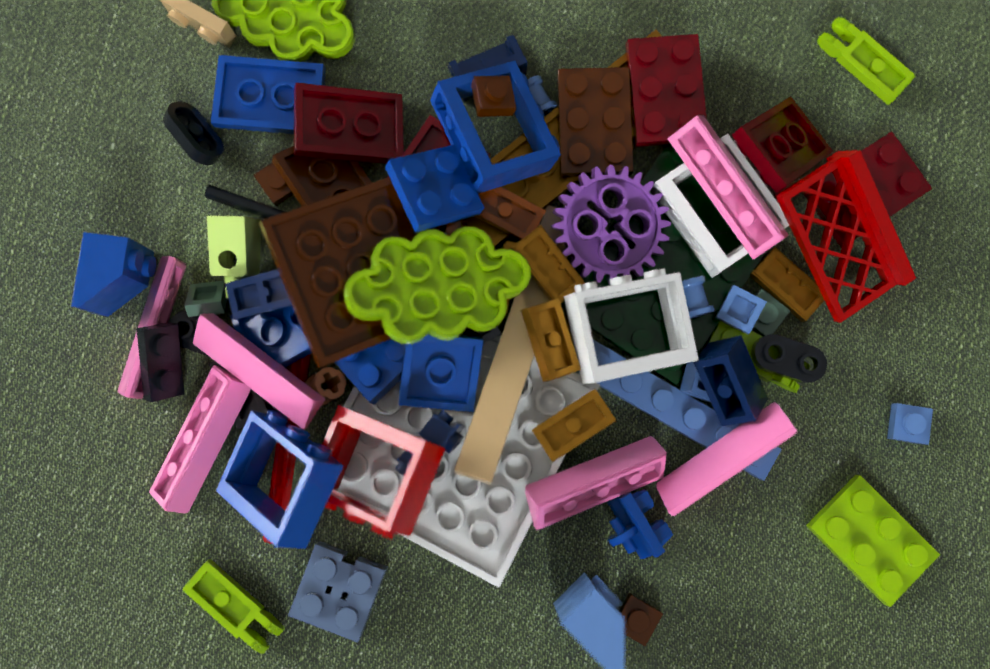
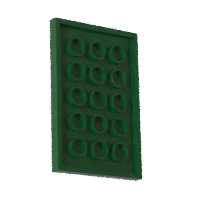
M671 144L666 145L640 184L644 185L650 181H653L655 184L660 178L684 163ZM693 175L677 185L726 255L742 245ZM666 213L660 215L661 220L671 222ZM634 215L629 219V228L633 233L640 234L643 230L642 220ZM616 220L613 222V224L607 231L608 233L615 230L613 226L616 223ZM671 222L670 226L661 228V233L670 237L669 241L658 242L657 244L664 251V254L659 256L651 255L656 264L654 267L649 268L643 264L641 266L644 272L663 268L666 270V275L680 272L682 281L704 276L705 282L703 287L709 305H712L715 311L690 319L698 354L720 321L715 316L731 286L735 285L742 288L766 251L754 260L748 253L711 278ZM621 235L628 244V247L633 249V242ZM606 242L603 250L604 255L610 261H614L619 254L618 247L613 242ZM630 271L632 281L644 279V275L637 277ZM594 272L582 278L585 283L594 282ZM604 275L600 283H597L598 288L610 286L606 275ZM658 290L585 304L590 329L632 358L670 350ZM563 301L561 307L567 313L565 301ZM687 363L652 371L676 386L684 375Z

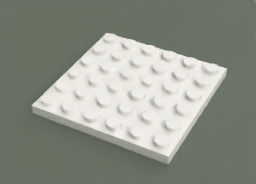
M501 335L483 344L474 412ZM534 356L491 485L454 472L474 412L444 410L454 418L450 423L452 427L457 423L465 426L460 432L464 438L451 454H448L446 451L444 452L439 464L440 468L435 474L411 536H401L499 588L533 522L525 494V486L556 474L565 457L563 455L552 462L532 432V429L593 389L598 391L600 384H582L580 374L576 372L543 382ZM401 380L375 405L369 403L354 386L343 406L422 439L424 438L419 435V432L432 418L434 413L439 414L442 410L400 406L398 400ZM362 432L338 489L390 513L404 478L395 467L399 463L397 461L398 457L405 450Z

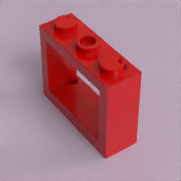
M338 405L322 445L332 451L330 456L341 463L343 468L325 508L336 511L337 507L344 510L342 517L362 525L367 521L373 524L372 532L389 539H393L395 533L411 536L446 448ZM362 432L413 453L390 513L338 489Z

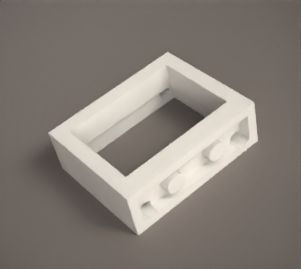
M728 133L720 139L784 229L788 227L789 224L777 199L768 190V185L762 180L760 172L757 169H753L747 161V157L739 150L738 143L735 140L733 141ZM683 163L656 181L650 192L652 195L657 193L663 194L662 198L658 201L661 207H669V210L665 212L708 274L713 278L747 255L748 252L743 245H740L727 255L723 252L677 187L678 184L693 175L686 164Z
M665 268L644 272V279L632 281L631 275H625L609 279L610 286L598 288L596 281L574 286L575 293L564 296L573 344L581 368L579 372L582 384L602 382L699 360L680 272L666 275ZM658 290L670 350L598 365L585 304Z

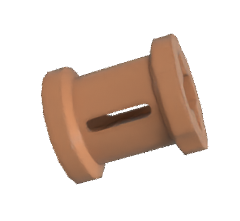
M326 367L306 379L305 384L325 398L322 404L324 406L344 393L346 379L340 370ZM324 383L328 388L326 390H323L321 387V385Z

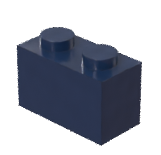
M742 335L708 343L698 356L699 360L694 361V365L721 426L756 421L768 397Z

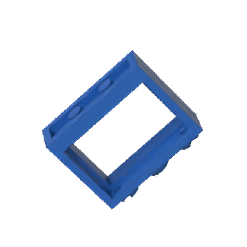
M516 61L437 82L430 102L450 144L455 145L478 194L548 172L561 156L559 143L556 137L551 134L544 120L543 110L539 104H536L529 89L528 79L525 74L521 73ZM510 75L517 107L514 113L533 152L492 165L461 99L473 96L471 84L474 76Z
M268 410L267 414L251 411L216 491L275 547L306 549L343 465L330 456L332 451L329 448L312 442L307 431L289 424V418L283 413L275 410ZM276 441L306 464V468L286 511L257 487Z

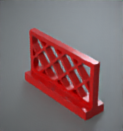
M860 150L835 152L826 158L827 163L776 195V199L835 322L839 323L894 286H906L916 279ZM831 172L837 182L834 195L821 192L824 178ZM800 192L810 194L804 215L796 212L791 198ZM819 197L832 201L826 221L814 218ZM841 204L848 206L851 213L848 228L836 224ZM812 223L824 226L819 247L812 245L808 237ZM834 229L846 233L841 253L828 250ZM855 236L862 237L865 244L862 259L850 256ZM827 255L839 258L834 278L827 277L823 270ZM848 261L860 264L855 284L843 281ZM873 267L876 268L881 282L870 289L864 286L869 268ZM841 286L853 289L849 304L841 308L838 302Z

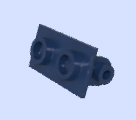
M442 409L439 414H433L432 418L419 432V435L429 442L446 448L445 451L451 454L464 438L460 432L465 426L457 423L452 427L450 423L454 418ZM407 450L398 457L397 461L399 463L395 467L403 476H405L413 453Z

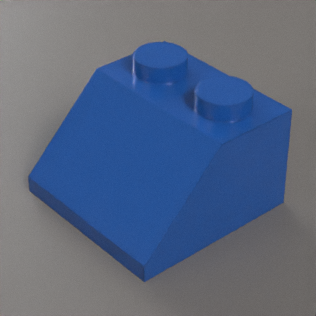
M83 232L71 307L100 316H110L149 286L150 277H153L156 271L154 251L128 237Z

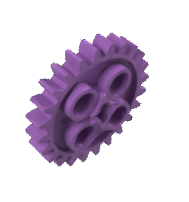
M609 165L606 167L605 174L603 175L597 166L591 170L592 179L583 172L578 176L580 186L573 182L566 186L571 196L561 194L557 198L565 207L555 208L552 212L561 218V222L551 225L552 229L561 231V236L553 241L555 244L564 243L566 248L561 252L564 256L571 255L573 259L570 264L574 268L579 265L582 266L581 278H585L591 272H594V281L600 283L604 275H606L607 282L610 285L609 279L617 277L618 274L619 276L630 275V271H632L634 275L640 277L644 273L642 264L649 268L656 265L651 255L659 256L664 254V251L657 244L658 242L669 241L670 237L661 233V228L670 226L671 222L661 220L660 215L667 212L669 207H658L656 202L662 198L663 194L651 195L649 191L652 189L654 182L650 181L644 185L640 184L641 172L629 178L627 166L623 167L618 175H616L614 166ZM605 190L616 194L618 203L615 209L608 208L604 204L602 197ZM592 202L600 215L591 210L587 203ZM632 215L639 217L643 222V230L640 234L633 233L629 228V219ZM580 216L588 217L592 221L593 231L590 235H584L578 230L577 222ZM614 218L616 220L613 226L615 230L608 233L605 230L608 225L606 220ZM621 235L633 242V249L628 247V244ZM608 241L615 243L619 250L618 257L614 261H610L604 255V246Z

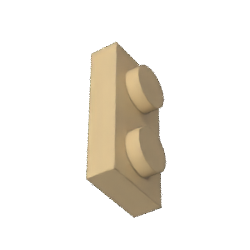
M160 0L169 12L167 17L183 28L190 25L197 29V34L213 45L220 42L230 48L237 37L227 21L189 0Z

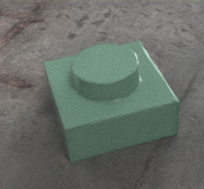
M224 281L190 284L184 304L188 317L200 316L205 313H214L215 315L225 313L228 298H224Z
M760 289L755 296L767 302L752 330L761 336H766L776 331L791 310L763 289Z

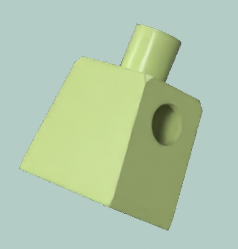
M207 216L210 275L224 276V298H228L225 283L260 273L261 227L259 223L261 220L245 216ZM235 255H236V257H237V263H236V265L234 264V257H235Z

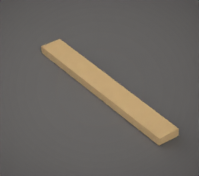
M547 205L546 214L540 225L551 239L554 240L561 236V231L552 229L551 225L561 222V218L552 213L557 207ZM580 216V218L578 219L577 227H578V225H579L581 216ZM564 243L556 244L560 251L566 248ZM532 277L526 289L514 298L454 472L490 485L492 484L535 356L521 310L550 301Z

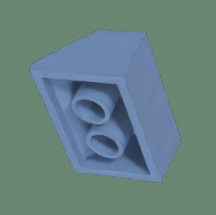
M584 572L553 603L560 623L604 669H624L625 619L617 609L622 603L597 575L590 579Z

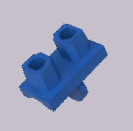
M644 489L632 494L627 493L607 502L616 516L609 521L615 531L608 538V542L612 547L622 543L628 554L636 550L640 559L650 556L655 558L665 552L663 545L673 536V533L662 519L656 520L651 524L648 523L643 513L654 507V501L647 490Z

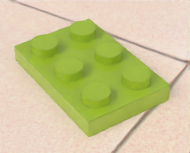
M854 475L806 525L888 607H891L940 556L861 475Z

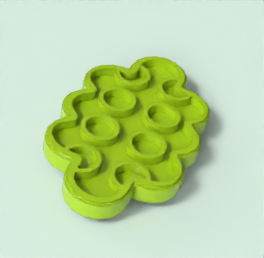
M212 0V7L218 17L227 21L232 27H240L243 36L250 44L256 47L270 46L272 52L279 60L304 62L314 52L328 59H337L345 56L352 49L355 42V32L352 24L343 14L346 0Z
M464 226L456 229L450 236L437 229H427L420 231L412 241L402 237H389L380 241L375 246L371 255V268L356 272L348 279L344 288V303L347 310L356 318L363 321L381 320L386 334L392 340L401 344L419 342L428 333L440 340H452L463 333L466 327L475 331L494 329L504 319L507 311V299L519 296L528 286L531 279V268L527 259L521 253L512 249L495 250L490 236L477 227Z

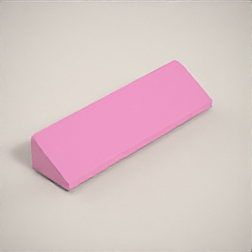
M697 115L667 138L753 260L789 236L703 115Z
M162 256L160 258L138 328L168 323L186 263L172 256ZM136 332L118 387V393L128 398L142 399L143 388Z
M214 313L200 315L196 325L193 344L303 430L307 429L325 401V398Z
M213 365L149 491L165 511L184 514L190 511L251 391L247 385L219 366Z
M771 403L762 409L756 421L742 423L656 483L660 497L671 516L677 515L796 434L797 429L778 403Z
M650 436L526 485L525 494L535 529L540 530L664 478L667 452L654 437Z

